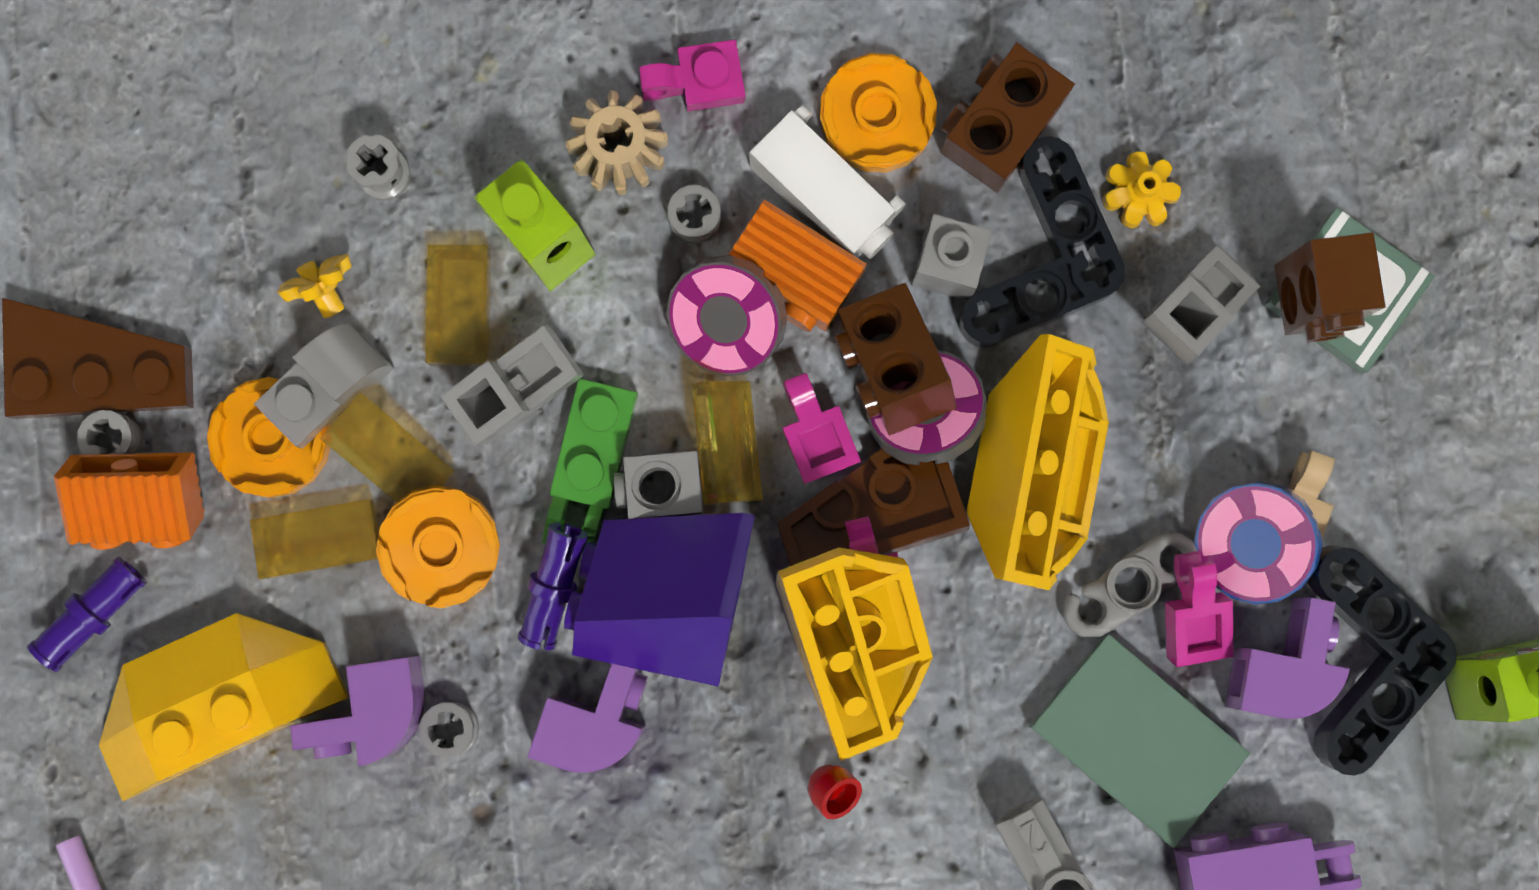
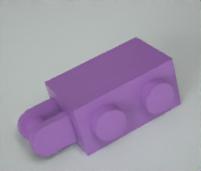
M1267 823L1251 827V837L1229 840L1228 833L1224 832L1200 834L1190 838V847L1174 849L1181 890H1354L1362 887L1361 876L1353 874L1350 854L1356 852L1354 841L1340 840L1313 844L1311 837L1294 830H1289L1288 823ZM1325 859L1328 877L1319 878L1316 860Z

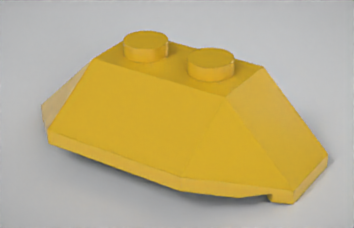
M1040 334L989 393L986 409L987 416L984 430L981 433L966 512L994 578L1043 590L1051 589L1057 581L1056 575L1069 565L1088 539L1109 425L1102 386L1094 370V367L1097 365L1094 349L1051 334Z
M839 547L778 571L776 586L806 677L840 761L897 739L904 724L902 717L915 699L933 658L909 566L905 559Z
M235 613L123 664L99 742V748L123 802L350 697L325 642L300 635L241 613Z

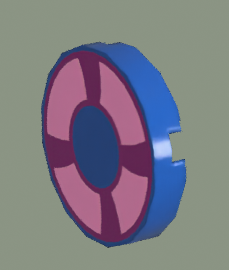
M1263 481L1233 486L1212 499L1199 518L1194 540L1197 551L1201 553V563L1212 561L1216 565V588L1231 599L1254 605L1279 602L1303 588L1318 567L1323 542L1320 529L1318 530L1317 521L1312 515L1314 513L1306 501L1285 486Z

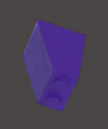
M726 513L604 520L597 544L587 542L583 551L579 569V578L586 579L583 593L572 592L567 605L564 629L574 630L572 655L719 687L742 585L755 515Z

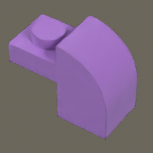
M1293 598L1283 655L1235 647L1225 707L1277 718L1297 719L1318 713L1331 704L1343 689L1350 670L1349 668L1325 664L1327 653H1331L1334 650L1339 636V620L1337 617H1334L1336 602L1316 598Z
M420 656L346 666L352 715L290 725L293 751L313 748L314 759L335 757L352 753L351 742L355 741L358 766H363L388 757L400 750L417 731L424 712L425 692Z
M611 664L597 708L557 695L548 697L527 758L577 773L599 771L621 760L635 746L646 727L644 724L623 717L626 708L633 711L638 710L648 676L638 673L639 669Z

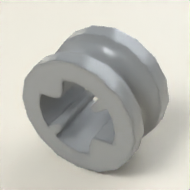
M688 185L680 188L672 195L668 203L667 216L672 231L679 239L688 243H701L709 240L717 233L721 224V207L717 197L710 189L701 185ZM692 200L699 201L701 209L708 206L711 210V214L702 217V227L690 228L688 219L683 223L678 220L679 214L687 212V202Z
M108 410L94 412L82 421L78 429L77 443L83 455L138 453L141 447L142 435L139 426L132 418L121 413ZM107 424H109L111 429L122 432L121 444H112L116 448L113 453L110 452L109 448L98 446L97 443L99 433L107 434V431L103 428Z
M443 702L432 706L424 713L419 725V736L422 745L429 753L437 757L450 758L466 753L474 746L479 736V722L476 714L470 707L460 702ZM445 712L454 713L452 721L462 720L464 726V733L454 737V747L445 746L446 737L437 739L434 732L435 725L444 723Z

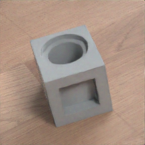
M933 214L925 234L911 286L967 301L977 289L993 230Z
M697 451L623 457L625 472L614 473V489L617 509L628 508V519L704 515L700 460ZM656 471L667 472L675 480L673 496L662 504L649 503L642 494V485L645 478Z

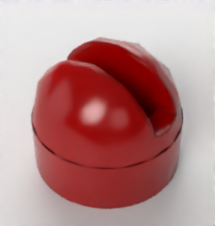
M828 764L818 767L809 777L807 791L812 804L825 818L838 819L849 813L856 806L861 797L862 785L849 770L839 765L833 766Z

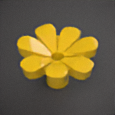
M1133 152L1127 156V167L1121 164L1111 165L1105 173V178L1109 183L1115 185L1116 188L1102 196L1104 208L1108 211H1114L1121 207L1125 209L1122 213L1121 223L1128 228H1137L1143 216H1146L1147 221L1152 226L1163 224L1167 219V210L1164 203H1177L1181 195V187L1174 182H1167L1166 180L1172 171L1171 164L1161 159L1157 160L1153 165H1149L1145 152Z
M349 254L332 256L324 260L319 268L314 261L302 264L296 269L300 278L295 277L285 281L276 292L285 302L301 298L305 302L314 300L323 318L338 314L344 309V305L335 288L338 282L344 279L343 274L352 267Z

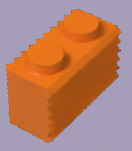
M765 199L740 235L738 241L734 244L732 250L728 253V255L751 261L765 271L762 275L770 281L772 286L776 284L784 297L788 321L806 332H811L814 326L827 332L839 313L838 309L842 308L864 274L867 263Z
M193 452L70 455L53 476L66 539L70 545L79 542L83 545L89 543V546L93 549L106 550L118 547L128 541L132 544L142 541L145 544L150 542V545L155 548H171L191 540L204 518L205 509L202 507L203 498L200 496L201 487L198 485L199 476L197 475V465L195 464V454Z

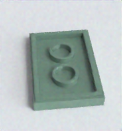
M1110 634L1102 636L1029 725L1034 732L1172 848L1178 844L1251 754Z

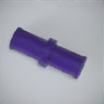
M551 523L549 525L548 536L538 571L530 574L527 584L531 596L522 628L517 638L525 646L540 650L542 639L545 640L543 645L545 651L553 650L556 647L557 635L566 604L569 602L571 593L577 592L578 587L573 580L588 535L584 530L570 524H565L563 533L560 532L562 527L560 523Z
M116 557L113 563L81 595L73 593L64 602L67 609L34 641H31L27 645V649L46 668H51L53 672H59L62 669V665L94 634L102 635L111 626L108 620L140 588L147 584L146 579L127 561H124L121 557Z

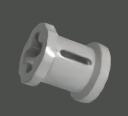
M379 134L373 136L362 135L354 140L347 149L346 170L367 195L377 200L387 201L395 199L405 192L410 184V166L391 140ZM366 151V154L362 157L361 153ZM376 160L384 165L386 164L388 167L382 175L369 168Z

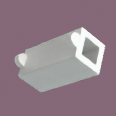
M804 105L795 112L791 110L749 152L750 168L817 233L857 258L863 253L871 259L894 235V232L888 226L906 206V203L898 195L888 203L806 124L812 113Z

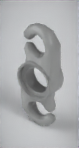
M1161 533L1110 564L1098 580L1084 584L1081 590L1083 596L1096 599L1103 608L1102 616L1097 622L1087 623L1080 618L1078 614L1080 597L1071 593L1066 596L1062 609L1064 621L1070 630L1080 637H1101L1140 612L1153 606L1165 589L1178 585L1175 572L1167 571L1161 566L1160 554L1168 547H1175L1182 554L1195 552L1197 549L1192 540L1182 533ZM1127 567L1140 570L1147 580L1145 595L1134 603L1121 599L1115 589L1117 575Z

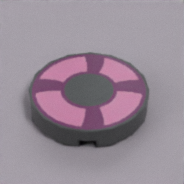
M731 255L708 257L685 271L670 291L666 315L671 337L682 354L702 370L721 376L746 375L763 366L784 339L788 321L784 297L777 285L774 284L772 286L770 281L762 275L765 271L751 261Z
M938 351L952 381L957 409L890 436L880 415L871 419L868 418L872 436L885 453L903 463L920 465L919 461H935L936 464L952 461L969 450L984 430L987 416V400L982 379L967 361L950 352ZM899 382L891 389L905 390L911 387L914 382Z

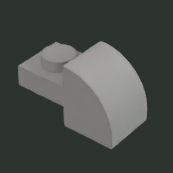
M1216 245L1158 302L1142 320V323L1184 364H1188L1198 357L1235 317L1234 314L1256 292L1260 285Z
M340 324L320 334L292 357L297 363L261 396L254 405L296 447L303 449L345 407L352 410L394 367L351 324Z
M543 325L498 360L486 361L440 397L473 445L482 446L507 435L544 411L542 406L583 377L584 374L552 328Z

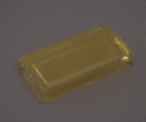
M428 245L425 363L429 366H481L489 360L491 249L488 245Z
M702 381L691 384L704 505L749 503L763 500L750 381Z
M362 392L357 395L320 438L396 502L411 491L434 485L442 486L455 471Z
M372 499L250 520L258 580L378 560L376 548L379 529L375 504Z

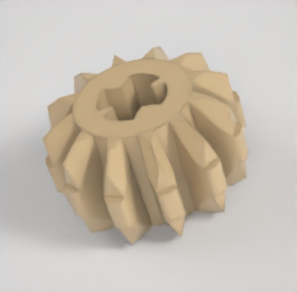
M611 90L607 96L609 105L601 109L598 102L593 98H588L585 102L591 117L590 119L582 116H572L570 125L578 136L567 140L566 148L569 154L579 156L573 164V168L578 176L593 173L591 180L593 189L601 191L606 187L610 178L614 179L617 194L624 195L628 189L627 178L633 176L637 184L642 188L649 185V177L643 168L644 166L654 170L663 169L665 165L664 157L655 150L662 149L668 146L669 143L666 132L655 130L661 122L660 113L656 109L642 113L643 100L637 94L633 95L625 107L621 106L618 92ZM621 134H625L629 146L618 145L613 153L609 152L606 140L617 141Z

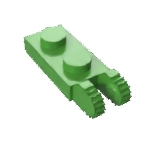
M584 379L578 380L549 494L553 499L543 531V544H546L548 527L551 523H560L562 525L560 532H564L569 501L590 506L585 523L581 529L588 535L586 543L597 544L605 510L611 509L615 492L614 473L620 472L638 400L637 392Z

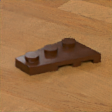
M2 298L5 417L26 419L90 415L100 410L124 413L194 408L192 349L183 345Z
M881 448L870 456L866 463L839 482L835 481L777 522L789 565L793 566L839 547L850 549V540L845 522L866 516L870 518L878 553L881 555L898 553L968 531L970 524L949 463L936 464L935 461H919L920 465L906 464L885 453Z

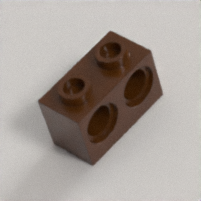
M1017 42L1005 59L996 53L992 56L975 81L983 89L970 106L961 100L941 127V131L948 135L941 154L997 194L1018 167L1022 157L1033 142L1039 138L1075 86L1074 82ZM1010 82H1021L1027 85L1032 91L1033 100L1026 103L1014 101L1008 96L1005 85ZM978 128L991 130L999 140V147L994 150L978 148L972 142L970 132Z
M1374 232L1310 240L1274 265L1285 335L1306 333L1307 342L1338 339L1345 336L1344 331L1365 327V317L1386 308Z
M906 282L838 309L844 333L836 335L835 340L848 370L859 367L865 381L856 384V388L869 419L880 415L889 436L957 409L951 378ZM891 334L884 340L871 341L876 335ZM899 382H914L911 387L905 390L891 389Z

